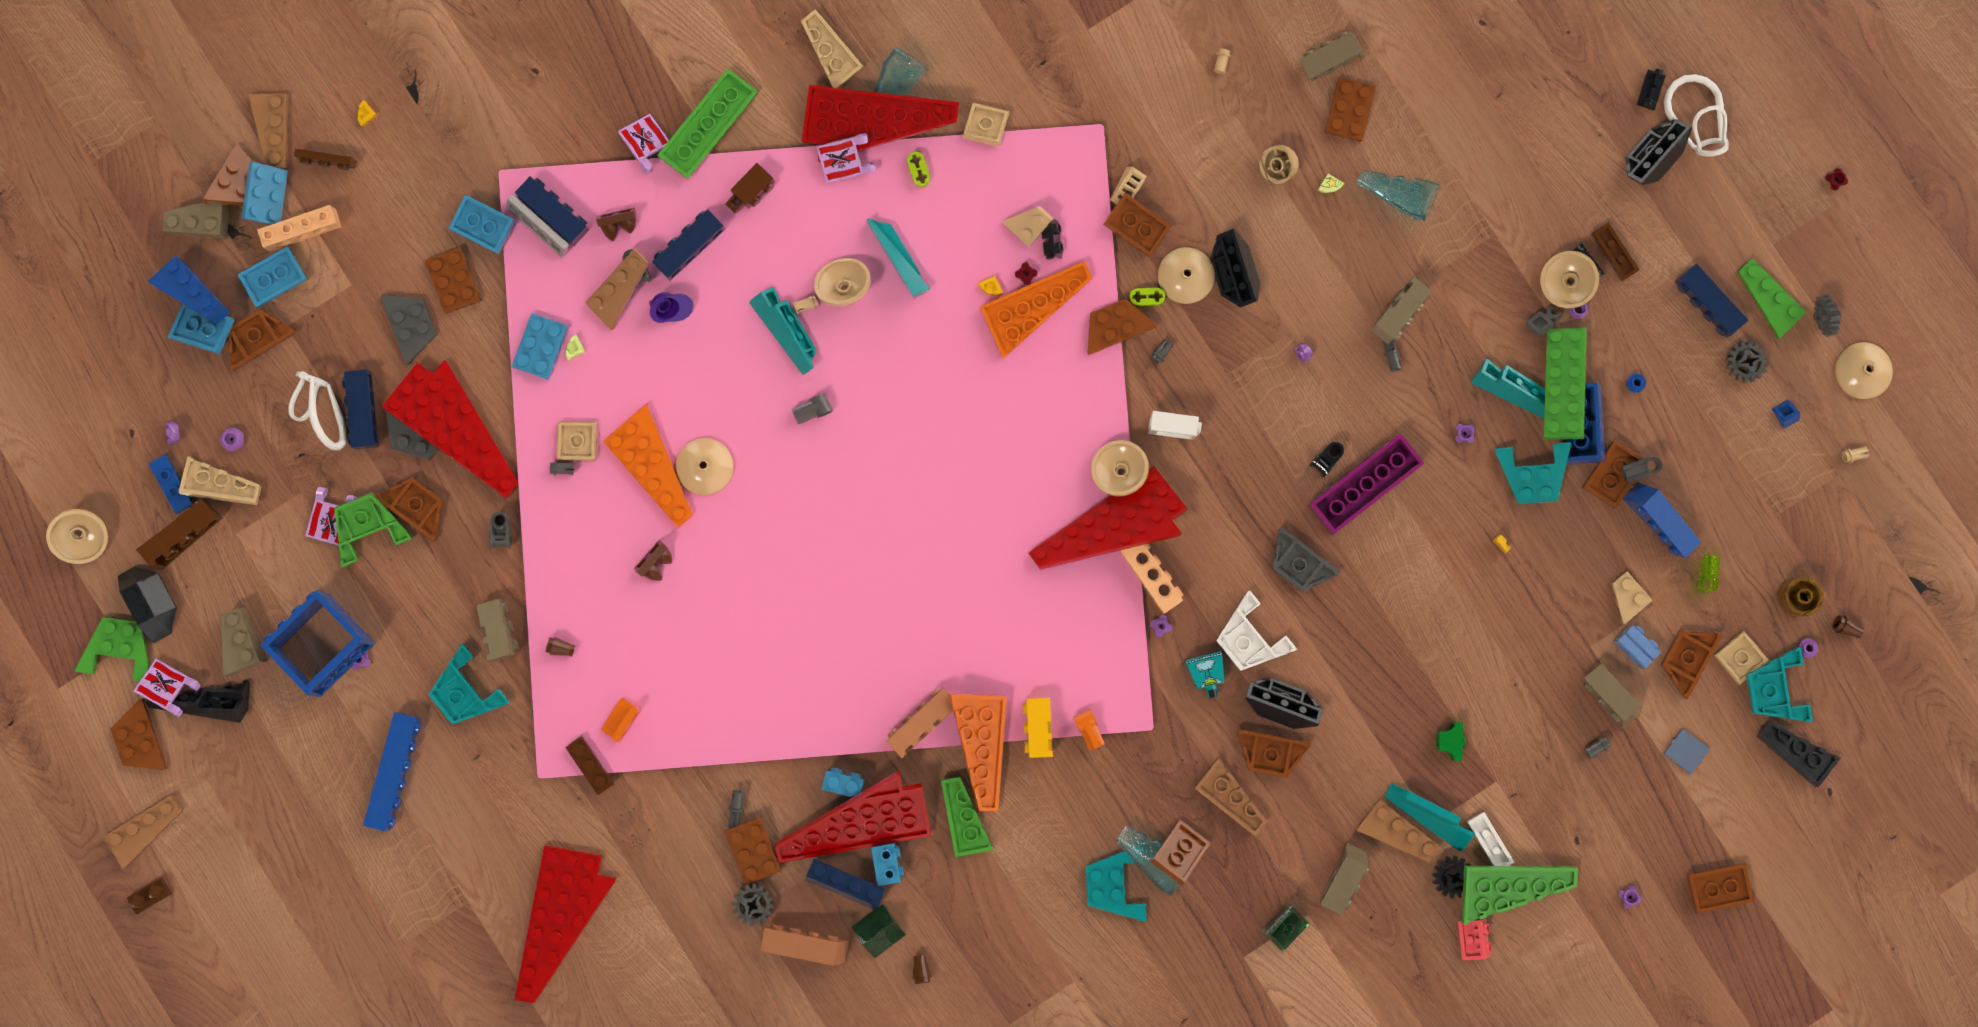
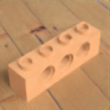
M328 205L257 229L263 248L270 252L341 228L342 226L336 209Z
M1149 544L1120 550L1119 552L1162 614H1165L1183 601L1181 598L1184 596L1178 586L1174 588L1170 582L1173 580L1167 570L1163 572L1159 566L1162 564L1156 555L1152 556L1149 552ZM1138 554L1146 555L1147 561L1145 564L1137 562L1136 557ZM1150 569L1157 571L1158 577L1156 580L1149 579L1147 574ZM1161 585L1168 587L1169 593L1167 596H1162L1159 593Z

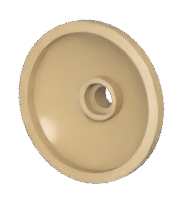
M1189 247L1178 248L1168 253L1158 269L1160 288L1170 300L1180 304H1193L1205 298L1211 291L1215 280V271L1210 259L1203 252ZM1184 271H1190L1191 275L1189 277L1185 276Z
M1576 251L1561 252L1553 256L1545 264L1540 278L1541 288L1545 297L1554 305L1568 309L1577 308L1589 302L1597 292L1599 272L1595 263L1585 254ZM1569 278H1574L1573 284H1568Z
M852 258L837 259L826 264L817 273L814 289L818 298L825 304L831 306L850 305L861 299L868 291L871 284L870 272L866 265L859 260Z
M1861 342L1848 346L1840 353L1835 363V378L1838 385L1846 394L1853 398L1871 399L1877 397L1888 388L1892 380L1893 367L1889 356L1883 349L1872 343ZM1867 366L1871 368V372L1866 370Z
M699 438L689 442L682 448L676 461V472L680 482L686 489L698 495H712L721 491L730 482L734 471V462L730 451L721 442L711 438ZM702 462L707 463V466L704 469L700 468V464Z
M1125 440L1113 441L1101 447L1095 454L1091 465V474L1095 484L1100 490L1112 496H1126L1136 492L1146 481L1149 472V463L1144 451L1138 445ZM1124 470L1125 473L1123 475H1119V471Z
M70 509L59 513L52 519L47 528L46 541L51 552L60 560L71 564H84L95 560L104 552L108 542V531L104 522L94 513L83 509ZM79 529L82 533L77 534L75 530Z

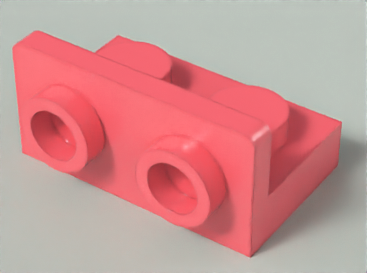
M1486 918L1471 921L1466 925H1463L1461 920L1458 921L1462 960H1485L1489 958L1492 953V945L1488 942L1490 927L1489 923H1486Z

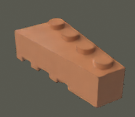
M937 688L930 695L932 699L928 703L923 701L916 708L918 712L913 717L909 714L902 721L904 725L899 730L895 727L888 734L889 739L886 742L901 758L953 712L950 696L945 688L942 690Z
M772 924L771 927L764 928L761 952L836 966L846 963L849 940L840 939L833 935L822 936L820 933L811 931L804 933L801 932V929L797 928L786 930L781 925Z

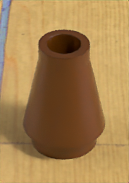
M1839 615L1833 621L1832 628L1836 633L1860 638L1864 632L1862 627L1845 615Z
M555 636L554 638L549 637L545 652L550 653V655L572 657L575 645H571Z
M925 955L914 956L912 979H914L915 984L929 983L932 976Z

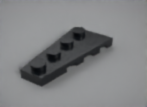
M1771 721L1767 722L1756 736L1815 788L1822 784L1841 759L1836 755L1826 752L1825 749L1809 743L1808 740L1797 737L1792 732Z

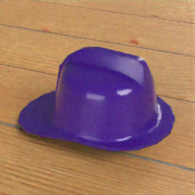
M661 292L649 301L651 306L650 317L658 323L684 320L689 317L694 308L691 298L682 294L671 295L667 292Z

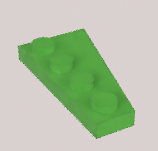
M1753 258L1737 272L1746 289L1755 299V304L1766 317V322L1775 332L1774 335L1777 340L1806 313Z
M961 778L941 780L955 857L993 850Z

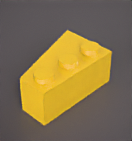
M1050 698L1026 699V703H1023V714H1027V722H1023L1024 734H1028V741L1024 742L1025 753H1029V758L1053 757Z

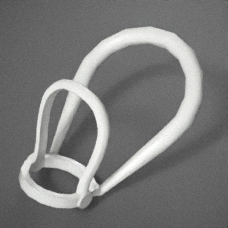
M1697 74L1684 75L1674 80L1666 90L1663 101L1665 114L1669 121L1677 119L1671 105L1675 90L1687 82L1704 84L1713 93L1716 106L1706 107L1695 115L1692 127L1697 145H1694L1690 137L1687 143L1695 150L1697 155L1716 156L1725 153L1729 148V141L1726 139L1727 114L1724 110L1723 96L1718 86L1709 78ZM1716 110L1719 138L1700 141L1697 131L1698 119L1702 114ZM1709 144L1723 145L1722 148L1713 151L1702 150V147Z
M297 371L295 376L301 379L289 402L288 411L290 417L298 422L305 421L309 417L311 425L320 441L330 450H341L346 445L347 427L330 384L322 379L308 375L304 371ZM306 380L310 382L308 409L302 417L297 418L294 415V404ZM322 386L327 387L339 427L340 437L337 443H334L326 436L317 417L316 398L319 388Z

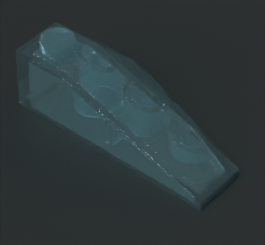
M895 47L883 63L874 92L908 96L927 73L928 69L917 59Z
M1362 171L1357 178L1358 184L1405 215L1415 220L1423 221L1426 220L1431 211L1440 184L1424 179L1415 178V181L1404 180V176L1388 178L1386 174Z
M1125 826L1116 841L1152 883L1171 896L1181 885L1151 863L1163 841L1158 839L1156 841L1147 838L1146 834Z

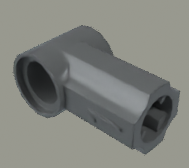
M826 393L811 398L809 402L792 408L798 425L815 417L819 418L833 412Z
M1646 457L1645 459L1622 466L1621 472L1625 481L1630 482L1660 472L1663 463L1658 457ZM1650 460H1653L1656 464L1654 470L1648 468Z

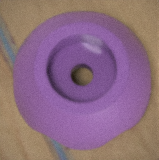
M168 421V423H165L166 436L168 437L167 444L174 445L180 440L179 427L177 423Z
M228 428L222 432L220 443L227 451L234 452L243 447L244 434L237 428Z

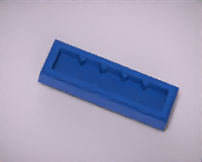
M165 454L149 463L175 514L188 509L193 504L190 496L179 493L181 479L168 455Z

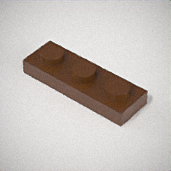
M295 149L294 157L300 160L299 162L302 164L311 165V162L318 163L319 166L327 168L330 165H334L341 170L355 169L356 161L348 156Z
M1609 222L1591 233L1621 281L1639 271L1638 266Z
M583 736L565 747L597 795H600L615 784Z

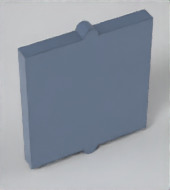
M1682 728L1677 736L1671 739V744L1663 754L1689 774H1692L1699 763H1703L1702 759L1710 748Z

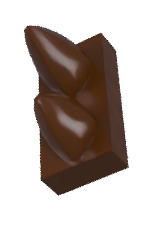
M634 207L599 215L596 220L598 227H601L605 236L614 241L618 230L617 223L619 222L620 226L631 234L636 225L637 214Z
M660 540L655 543L634 567V570L640 576L655 581L662 580L661 571L655 562L661 564L672 563V556L668 547Z
M162 877L127 897V900L137 915L172 895Z

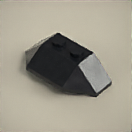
M1674 119L1670 123L1650 129L1626 156L1628 178L1641 185L1658 182L1683 154L1692 127Z
M1231 229L1217 235L1210 261L1214 267L1221 296L1240 308L1257 302L1260 280L1249 246L1236 229Z
M133 567L118 575L119 592L137 626L153 643H156L172 634L177 606L160 574Z
M1271 677L1249 683L1245 699L1258 716L1292 729L1316 727L1319 725L1323 708L1317 704L1307 691Z

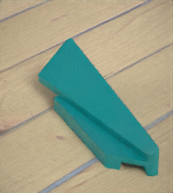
M868 218V225L913 299L929 291V286L919 276L921 273L892 225Z
M774 287L760 292L750 300V305L803 375L814 368L812 359L816 355V348L788 300L780 302Z
M1487 358L1484 360L1471 380L1473 385L1544 418L1545 388L1508 365H1505L1501 370Z
M1393 783L1390 784L1385 794L1386 799L1458 851H1463L1474 837L1475 833L1458 825L1461 817L1406 789H1402Z

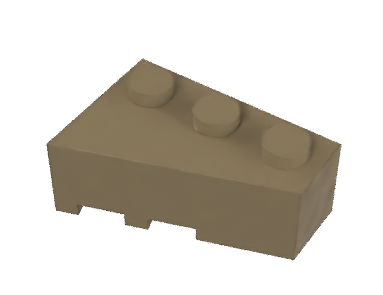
M1346 31L1337 36V40L1324 42L1320 45V49L1316 51L1310 50L1303 54L1304 57L1300 61L1311 81L1326 76L1343 65H1349L1350 61L1358 57L1360 59L1366 57L1357 37L1352 32L1348 33Z
M209 201V204L202 202L164 212L162 231L172 236L227 239L230 205H221V202Z
M1413 277L1370 331L1387 344L1392 340L1397 341L1403 334L1401 329L1404 326L1407 328L1413 321L1412 315L1415 312L1419 313L1424 306V300L1432 290Z

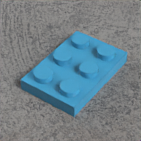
M249 162L241 219L267 225L281 222L288 170Z
M465 195L448 229L499 254L516 220Z
M288 246L237 274L257 308L308 280Z
M182 304L168 338L220 355L235 320L226 316L216 325Z
M531 313L511 367L549 380L568 326Z

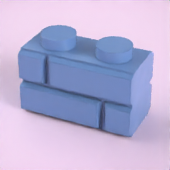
M1629 625L1613 642L1640 669H1645L1661 653L1657 649L1659 646L1654 640H1648L1644 636L1645 632L1639 626Z

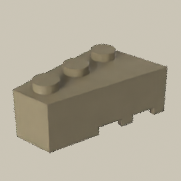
M496 599L476 605L480 627L483 628L485 635L483 642L484 645L487 644L489 654L486 655L487 661H498L517 655L519 647L516 639L512 637L511 632L514 629L511 620L508 621L506 613H509L507 603L503 602L502 599Z
M236 608L222 614L223 676H233L267 662L246 608Z
M1600 664L1584 677V689L1589 694H1593L1597 699V703L1606 710L1621 730L1640 716L1642 706L1603 664Z
M1347 842L1344 846L1345 853L1341 860L1338 859L1336 863L1338 866L1333 875L1330 876L1320 897V905L1342 915L1344 909H1349L1352 902L1350 898L1353 893L1356 894L1361 885L1359 882L1362 877L1365 878L1370 868L1368 867L1367 852Z

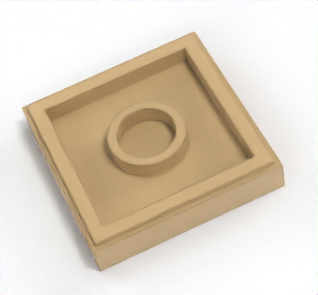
M972 103L963 139L1000 147L1009 111Z
M558 422L557 460L596 461L597 422Z
M1741 631L1713 655L1738 685L1746 680V674L1769 661L1745 631Z

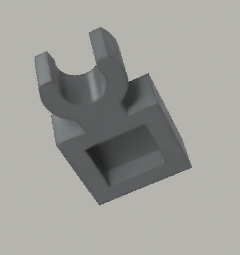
M1551 306L1547 309L1546 314L1540 311L1526 321V326L1540 337L1554 327V322L1561 319L1562 313L1559 312L1553 315L1555 307Z

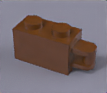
M756 163L731 189L733 196L725 205L735 214L744 206L748 209L751 206L755 207L761 201L760 197L773 189L774 178ZM736 199L741 201L738 205L734 203Z

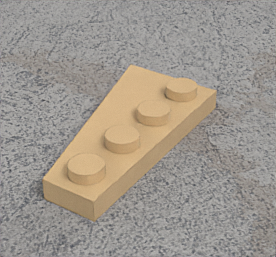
M816 9L801 20L833 88H840L864 68Z
M187 457L179 488L181 495L257 505L261 491L259 484L231 475L224 470H218L191 457Z

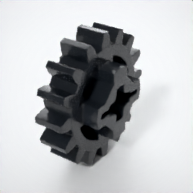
M1455 855L1452 860L1449 856H1446L1445 862L1439 860L1441 865L1439 867L1434 866L1437 873H1432V876L1436 877L1432 882L1438 885L1436 890L1442 891V895L1445 897L1449 893V897L1452 899L1455 894L1461 898L1464 882L1463 869L1464 866H1471V864L1465 863V859L1462 857L1458 861V857ZM1453 864L1452 868L1445 869L1447 866ZM1447 873L1457 876L1460 881L1450 878ZM1442 875L1444 876V883H1442ZM1462 885V886L1459 887L1458 889H1454L1455 886Z

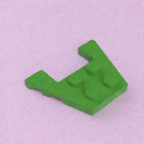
M372 492L334 508L341 567L359 560L351 543L352 541L386 527L395 545L412 539V535Z
M102 617L75 668V672L95 674L98 655L135 660L132 680L141 681L150 666L146 652L145 633L137 626L135 621Z

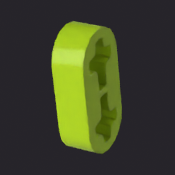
M912 152L908 155L907 163L913 182L917 187L925 188L930 183V174L925 159L920 152ZM915 156L917 159H921L919 161V168H916L915 163H911ZM920 171L923 177H927L924 183L916 180L919 178L918 172Z
M1137 288L1132 290L1129 295V302L1136 307L1159 306L1165 300V292L1160 288ZM1155 292H1158V295L1162 296V298L1155 302L1154 298H1148V296H1154ZM1136 293H1139V296H1146V298L1140 299V302H1136V299L1132 297Z

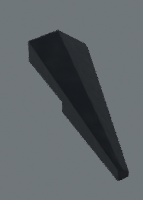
M243 680V684L232 685V683H226L225 687L214 689L210 686L199 688L198 691H183L182 695H177L172 704L178 706L183 711V714L241 723L249 707L250 682L249 680ZM147 699L146 704L148 708L165 710Z

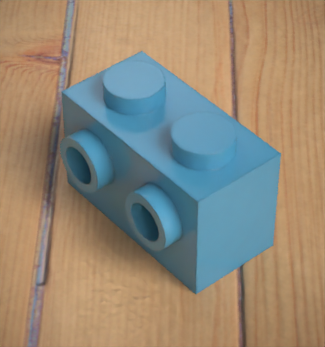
M832 767L831 771L826 770L821 790L854 797L862 792L865 779L861 778V774L850 772V775L842 773L843 770Z
M895 843L871 847L877 885L882 886L901 882V877H904L903 866L898 864V858H901L899 846L896 847Z

